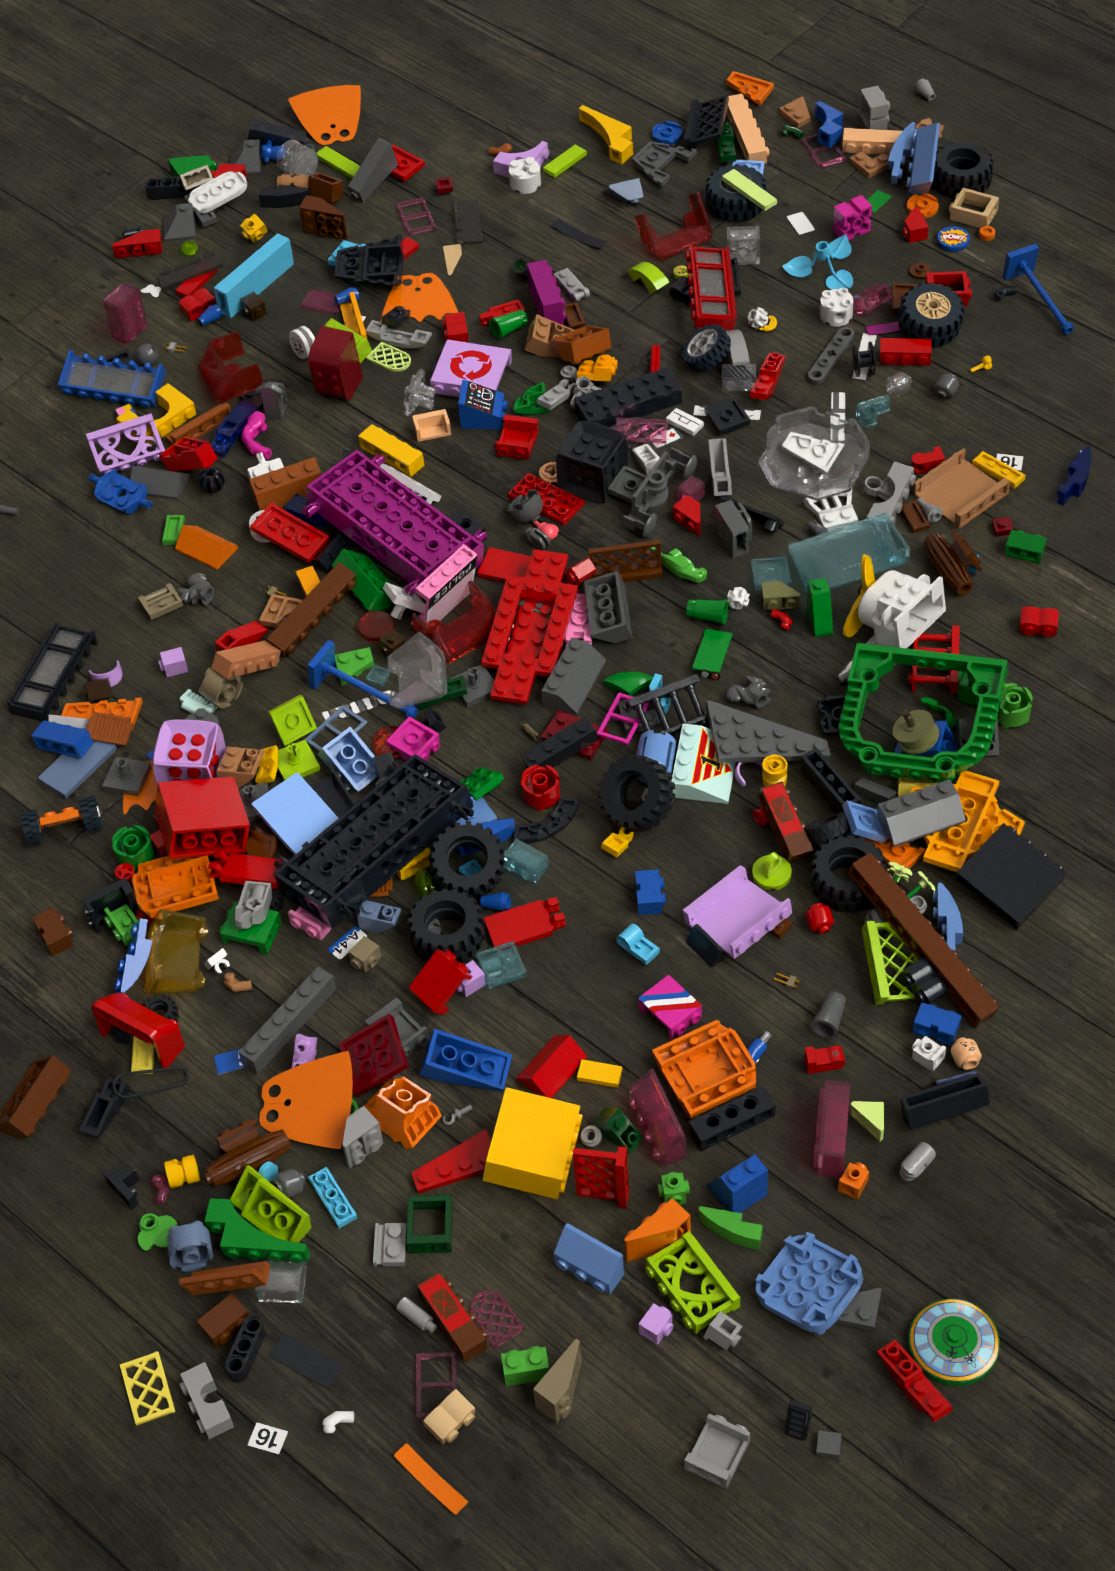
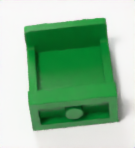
M234 902L232 908L227 912L225 924H222L219 930L223 944H228L229 940L258 946L260 953L268 955L281 925L279 912L268 910L266 919L261 924H252L250 928L244 930L237 929L235 925V908L238 902Z

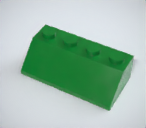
M342 549L332 567L334 568L341 562L356 574V586L352 591L354 596L361 600L363 607L369 611L381 612L394 605L395 603L392 602L383 590L385 582L392 583L369 556Z

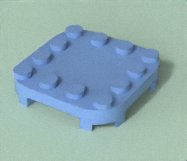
M806 1232V1235H798L793 1238L789 1236L784 1240L785 1246L763 1275L758 1274L755 1280L758 1301L767 1310L803 1330L821 1335L837 1321L860 1290L863 1283V1274L858 1259L851 1254L848 1257L816 1240L815 1234Z

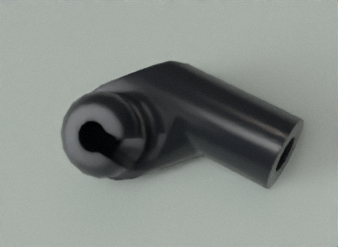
M1016 286L999 287L995 291L994 297L997 300H1002L1006 295L1016 294Z

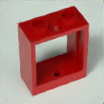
M966 271L926 273L925 285L928 283H934L935 285L939 283L943 286L962 285L963 291L955 292L959 295L958 298H961L963 305L968 306L969 299H972V289H969L970 278H967Z

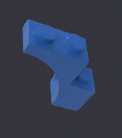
M818 101L815 104L814 117L818 118L823 123V126L819 128L817 142L831 148L842 140L843 113Z

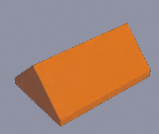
M191 525L182 526L175 546L176 551L215 570H218L238 549V545L198 526Z

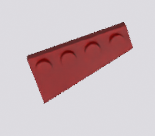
M486 1129L413 1171L411 1174L418 1194L483 1174L491 1145Z

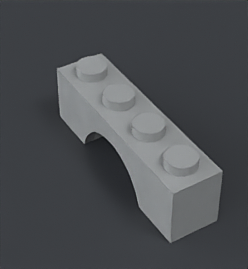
M895 461L887 475L888 486L893 489L894 494L885 502L874 503L867 516V527L888 533L890 527L894 526L895 516L901 512L902 502L909 495L910 485L913 486L916 480L914 467Z

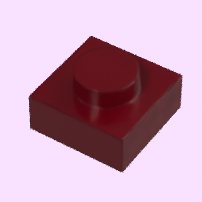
M451 177L435 179L438 194L453 192Z
M1010 516L992 519L995 536L1010 535L1011 530H1014Z

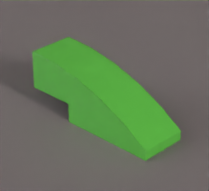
M699 1206V1221L711 1231L732 1243L760 1250L763 1225L743 1222L742 1213Z

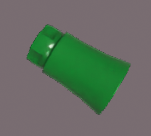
M523 310L513 311L489 319L491 333L497 340L502 339L528 323L527 315Z
M688 600L686 615L695 619L725 625L728 616V600Z

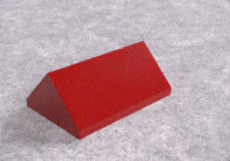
M554 1035L516 1078V1081L539 1096L552 1099L580 1067L581 1060L587 1059V1055L570 1035Z

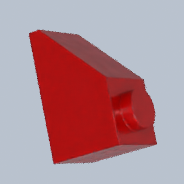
M918 206L913 208L905 219L904 228H902L903 236L907 238L909 243L928 239L929 226Z

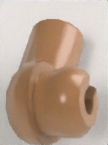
M234 973L225 974L224 983L233 992L252 990L251 980L238 981Z

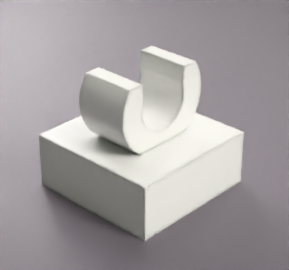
M222 948L209 958L204 965L208 970L214 966L215 973L219 975L222 972L219 969V964H223L226 968L230 966L229 962L223 959L228 954Z

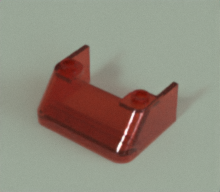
M699 192L687 195L692 211L686 213L683 217L685 228L658 238L656 231L651 229L646 213L634 216L643 243L656 258L666 259L688 250L690 245L696 247L711 240L713 232Z
M238 331L214 338L209 343L198 366L200 374L212 395L219 402L255 390L263 383L258 363L242 369L240 365L235 363L228 364L227 366H224L222 363L245 354Z
M472 580L468 584L470 602L474 609L447 625L436 619L424 623L415 613L412 614L414 634L443 663H451L488 641L496 613L488 597Z

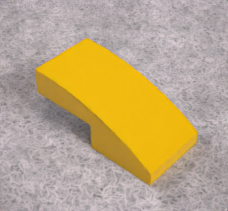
M276 745L261 749L264 750V755L255 778L257 784L269 783L275 780L278 768V747Z

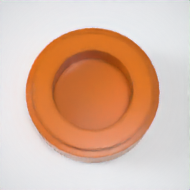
M983 226L979 229V238L981 240L991 241L994 239L995 229L993 227Z

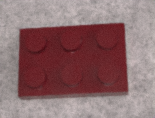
M558 710L542 733L541 741L543 742L581 718ZM591 723L597 734L600 726ZM605 728L603 732L608 733V729ZM597 736L598 741L579 751L576 755L592 760L605 738Z

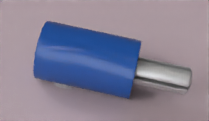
M767 1031L760 1039L755 1038L747 1048L755 1064L767 1049L766 1042L771 1037V1034Z

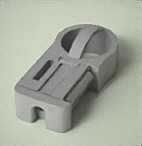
M870 476L866 478L864 491L874 497L878 496L886 501L894 494L893 489L888 486V483L878 477ZM874 483L878 485V488H871L868 484Z

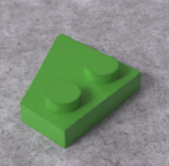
M370 647L335 655L337 669L350 676L357 677L364 670L374 665ZM340 679L341 685L347 684V682Z

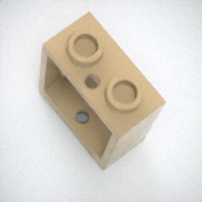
M962 188L960 193L956 194L954 203L950 204V220L979 228L989 226L998 211L999 197ZM964 202L986 209L982 213L963 208L961 205Z

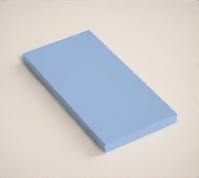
M298 772L251 803V807L293 855H296L303 849L302 845L306 841L310 843L338 819Z

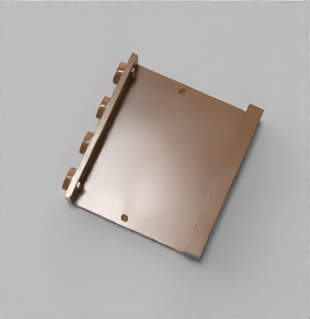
M964 448L954 453L952 457L943 461L935 469L930 470L921 479H917L914 483L913 493L916 498H922L924 501L942 508V517L959 529L1009 493L1010 480L1007 478H1003L997 483L966 461V449Z

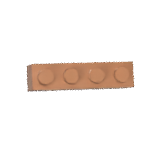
M265 640L218 651L215 654L212 669L228 679L276 667L281 650Z

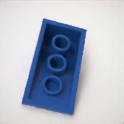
M434 1029L427 1042L419 1075L440 1082L503 1092L512 1054Z

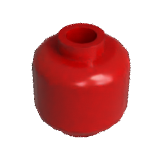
M823 903L810 906L805 914L812 932H819V934L828 933L830 927L835 923L829 906L823 905Z

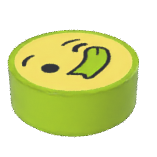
M683 265L677 266L673 270V277L676 280L681 276L688 277L689 273H686V266Z

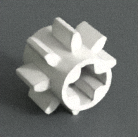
M760 307L757 310L752 309L748 313V324L756 329L759 326L763 327L768 322V313Z
M734 587L733 591L729 590L727 598L730 607L739 610L742 609L743 605L748 606L750 594L742 587Z

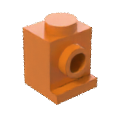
M859 1162L855 1164L849 1163L842 1178L839 1179L838 1191L858 1200L869 1180L867 1167Z

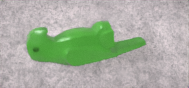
M677 548L670 551L668 555L661 553V564L678 578L688 579L695 583H700L706 579L707 570L702 567L700 569L695 568L692 562L682 556V553Z

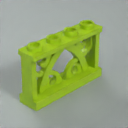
M690 1231L658 1253L646 1258V1273L651 1279L654 1278L657 1281L658 1289L662 1295L668 1296L673 1310L676 1313L680 1312L685 1326L689 1330L692 1328L695 1334L710 1325L720 1311L727 1314L740 1308V1296ZM682 1249H686L679 1259L673 1256ZM664 1260H669L676 1264L675 1267L671 1264H666L665 1267L669 1269L667 1273L659 1269V1264ZM695 1262L698 1267L696 1269L689 1268L691 1263ZM682 1271L691 1275L705 1274L706 1277L701 1284L702 1294H693L680 1289ZM707 1285H713L715 1288L714 1290H709L710 1294L706 1293ZM725 1301L724 1304L716 1309H712V1303ZM702 1304L707 1305L708 1311L703 1317H696L691 1311L693 1308H698L700 1310L699 1313H701Z

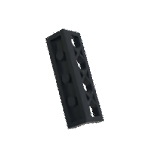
M335 528L329 535V541L308 565L318 564L325 573L330 572L333 568L332 564L342 549L348 550L354 541L338 528Z

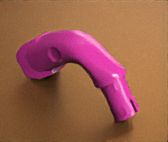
M256 411L249 417L248 423L242 431V442L252 455L263 453L264 458L269 459L272 454L271 449L261 446L260 443L254 441V438L260 432H264L267 429V424L264 422L265 415Z

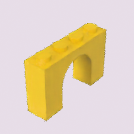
M169 383L155 392L158 404L168 411L162 418L154 420L161 439L195 416L196 410L194 402ZM127 410L118 416L116 421L119 424L138 418V416L131 410ZM146 427V436L154 437L151 427ZM136 431L130 433L133 437H140V435L135 436L137 434ZM145 441V443H149L150 445L154 444L153 441Z

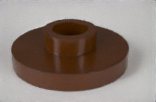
M915 263L911 265L909 273L915 279H926V273H931V267L926 263Z

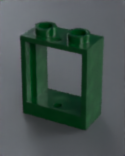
M445 1194L408 1197V1253L452 1252V1197ZM445 1209V1235H414L415 1210Z

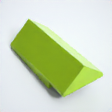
M246 1166L230 1199L232 1203L242 1210L241 1216L264 1233L278 1239L299 1243L311 1229L309 1214L251 1166Z

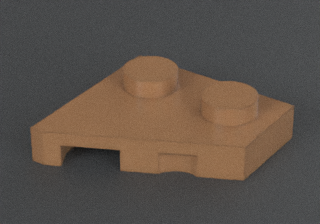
M272 594L259 619L260 624L277 628L303 600Z

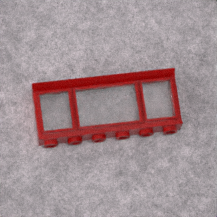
M690 245L689 252L685 254V261L688 262L686 273H689L687 283L690 285V309H693L691 321H694V328H704L705 325L718 324L725 330H734L737 312L729 246L724 249L692 247Z

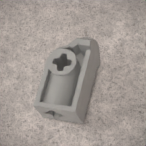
M245 881L239 903L235 908V925L237 929H248L252 924H261L265 921L272 900L271 883Z

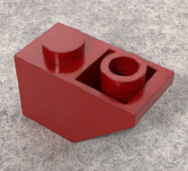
M686 495L673 505V519L685 526L690 532L699 536L701 534L700 503Z

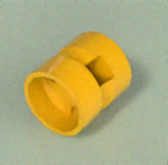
M780 755L767 756L762 763V784L765 787L782 781L785 787L787 783V761Z
M194 1154L182 1157L181 1161L174 1159L164 1162L171 1189L183 1186L184 1182L191 1184L200 1181Z

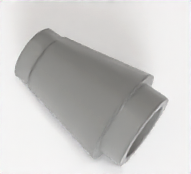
M924 78L917 81L915 84L916 91L928 99V101H932L936 94L929 81Z

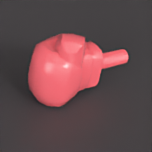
M534 522V525L550 538V541L557 537L559 529L554 524Z

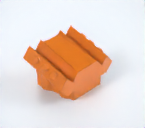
M404 1076L402 1078L389 1079L364 1105L379 1122L381 1131L390 1136L394 1143L401 1141L405 1150L413 1148L442 1116L437 1105L430 1101L431 1094Z

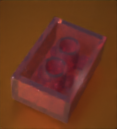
M123 282L103 300L113 339L128 345L148 326L139 288Z

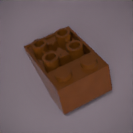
M306 195L299 207L303 232L348 240L344 213L322 198Z

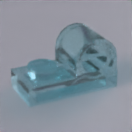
M885 394L857 404L856 417L863 426H875L878 414L890 411L891 398L889 395Z

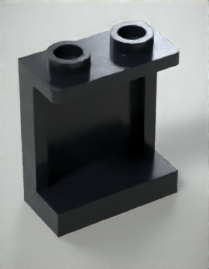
M126 878L82 898L85 905L82 907V910L87 917L86 921L90 929L94 928L97 934L101 932L99 923L103 922V917L106 916L105 908L108 907L110 912L127 904L135 916L136 910L139 908L134 891Z

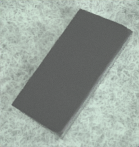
M863 777L854 784L856 794L877 803L894 799L897 791Z

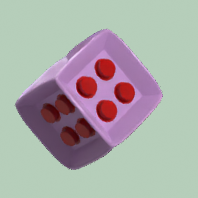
M200 720L165 721L160 728L153 757V772L157 786L158 782L218 778L217 769L226 751L220 726L213 722Z

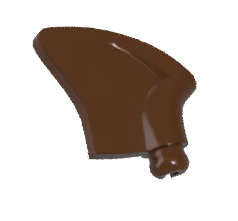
M255 826V830L251 829L250 831L252 837L247 840L245 852L251 856L274 858L279 844L276 834H267Z

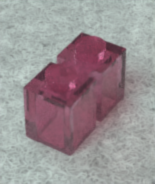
M876 283L853 297V305L857 313H867L878 307L879 304L892 299L893 296L887 283Z

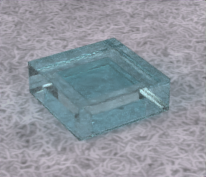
M374 665L367 675L366 681L383 687L391 675V670Z

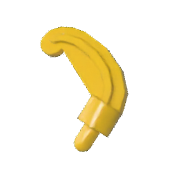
M769 316V325H764L759 330L764 332L774 330L777 325V319L774 316Z

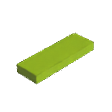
M575 144L544 166L543 172L555 178L585 157L587 151Z

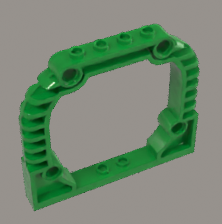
M857 643L839 721V734L844 747L855 759L860 761L863 771L873 775L882 774L894 778L905 777L912 780H928L932 783L943 782L949 779L953 781L956 774L965 772L969 767L978 764L991 746L1008 674V660ZM894 664L967 672V677L973 684V701L978 707L971 736L957 752L942 751L930 758L884 752L879 744L862 739L859 731L868 693L875 692L879 688V678L893 670Z

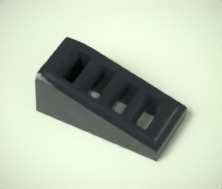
M790 1400L785 1424V1435L806 1441L811 1428L812 1406Z

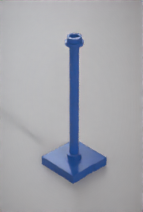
M1033 244L1007 253L1002 275L1004 280L1006 281L1025 274L1062 326V333L1070 334L1074 330L1073 324L1065 320L1032 273L1035 270L1039 251L1038 245Z
M330 640L324 644L308 664L309 687L314 690L330 673L406 713L407 718H415L418 709L414 705L409 707L334 667L336 665L335 643Z

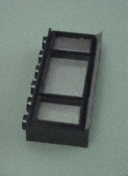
M55 622L53 627L49 629L46 639L41 643L37 654L33 656L29 667L25 669L20 682L16 684L14 692L8 697L7 705L11 714L41 722L43 720L49 721V711L51 709H59L58 696L67 695L65 684L67 682H75L74 669L83 668L82 655L90 656L91 649L89 644L97 646L98 641L95 631L89 632Z

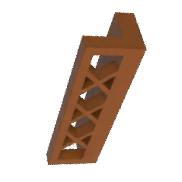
M227 402L217 405L166 435V440L173 445L184 436L198 439L233 418L231 407Z
M264 1261L192 1272L191 1277L180 1278L179 1285L193 1296L265 1286L268 1281L270 1264Z

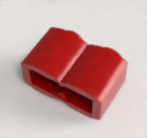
M206 288L199 289L193 295L186 296L178 302L180 311L190 321L197 320L210 305H217L216 298Z
M464 312L444 314L445 319H442L443 329H446L444 330L445 340L469 342Z
M585 558L567 570L562 582L579 586L596 573V568L589 558Z
M1022 607L1019 633L1027 636L1037 634L1045 637L1057 636L1059 610L1053 608Z

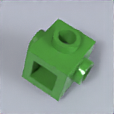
M670 1172L666 1175H661L662 1184H658L659 1197H663L666 1203L674 1199L679 1205L686 1204V1194L690 1193L688 1180L684 1181L683 1172Z

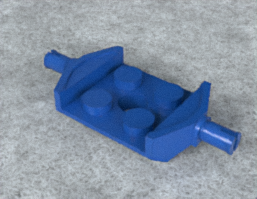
M116 469L111 470L102 477H97L94 474L89 476V481L96 483L95 498L115 509L131 514L138 507L144 506L151 509L153 506L152 502L145 499L147 496L145 483L139 484L118 474ZM121 493H126L125 496L119 497Z

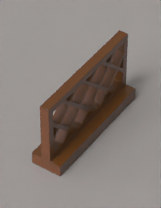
M660 540L588 549L589 559L596 568V573L590 579L615 571L619 572L624 583L663 577ZM650 547H657L652 552L647 550ZM631 550H638L634 555L630 553ZM614 552H620L616 557L611 555ZM643 553L647 555L644 559L639 558ZM593 555H602L599 559L593 557ZM624 556L629 557V559L625 562L620 560ZM607 558L612 560L608 564L603 562Z

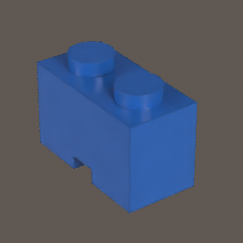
M659 869L635 871L638 915L662 913V905H666L665 893H661V889H664V879L659 877Z
M921 1003L914 1020L913 1033L928 1038L931 1035L937 1037L936 1041L952 1046L960 1028L962 1015L954 1011L937 1008L932 1004Z

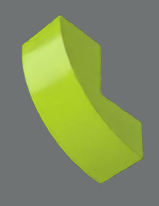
M640 262L627 270L633 282L639 278L642 279L650 294L669 283L666 276L656 266L648 262Z

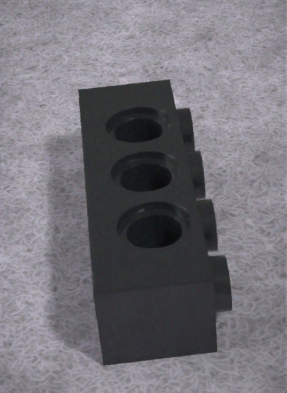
M763 1086L757 1089L753 1088L739 1098H732L722 1106H716L703 1115L693 1117L689 1121V1133L702 1152L774 1117L776 1105Z

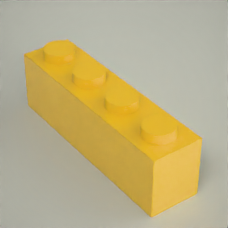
M373 424L358 435L361 449L373 456L380 453V457L384 456L385 463L409 477H412L424 466L423 453L412 448L407 443L400 441L395 436L388 434Z

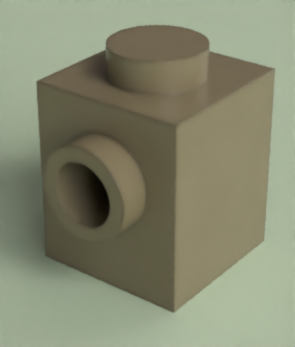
M364 936L349 951L350 964L355 969H360L366 973L381 958L379 945Z

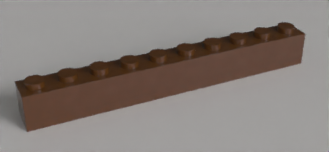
M869 853L852 863L848 871L849 876L918 960L924 957L932 965L935 973L948 988L946 994L974 1028L994 1017L999 1009L995 999L988 995L983 985L974 978L970 969L959 960L956 952L949 948L944 938L932 927L931 922L920 913L917 905L910 901L906 892L896 884L892 875L887 873L881 866L880 861Z

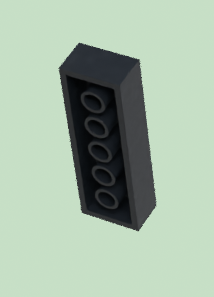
M666 367L575 397V413L580 421H589L606 427H612L681 404L682 389L669 368Z

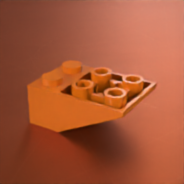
M674 1199L669 1200L667 1203H662L658 1207L657 1212L651 1217L647 1216L636 1230L629 1231L625 1236V1260L629 1262L652 1256L682 1238L683 1234L688 1231L691 1232L690 1214Z

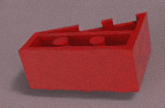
M188 436L182 437L159 454L166 469L170 471L209 468L218 459L208 441Z

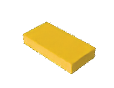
M581 1060L577 1081L618 1088L622 1066Z

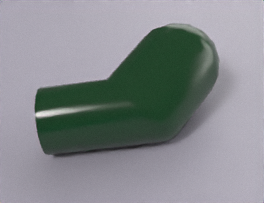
M784 125L780 131L784 136L791 133L798 139H802L804 136V132L789 125Z

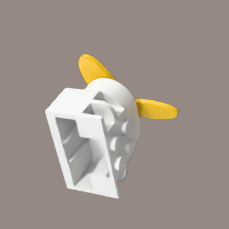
M864 554L861 561L862 585L858 589V594L860 595L853 604L846 619L843 634L850 638L864 624L874 629L876 643L882 646L908 648L917 637L946 611L943 578L939 576L930 584L928 575L922 574L918 579H915L898 571L890 570L875 581L871 558Z

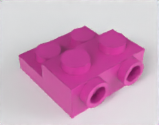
M408 717L387 739L386 745L402 754V759L405 761L414 754L428 761L429 754L432 751L436 752L440 747L439 733Z

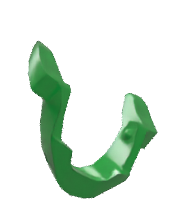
M921 698V702L930 707L931 711L946 713V723L950 730L955 726L956 716L950 710L938 705V702L934 699Z

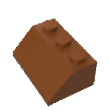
M586 325L550 339L551 345L563 361L571 362V364H578L582 359L593 358V355L603 354L605 350L612 348L609 328Z

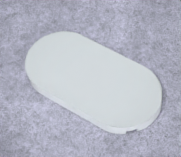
M226 172L194 189L190 193L188 202L192 203L195 212H210L243 194L247 188L246 178L240 172Z

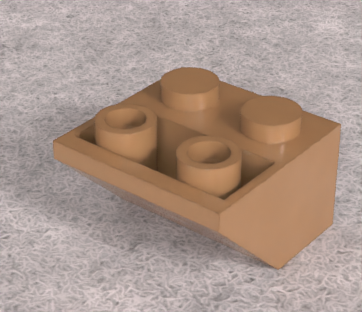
M227 746L217 769L218 778L234 777L237 788H241L254 778L263 758L264 750Z

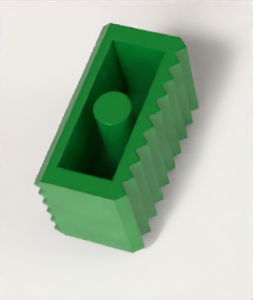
M1011 530L1006 543L1005 555L1039 564L1046 548L1047 538L1038 534H1028L1021 530Z

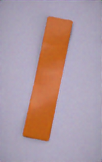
M406 1443L394 1454V1457L454 1514H457L468 1503L409 1444Z

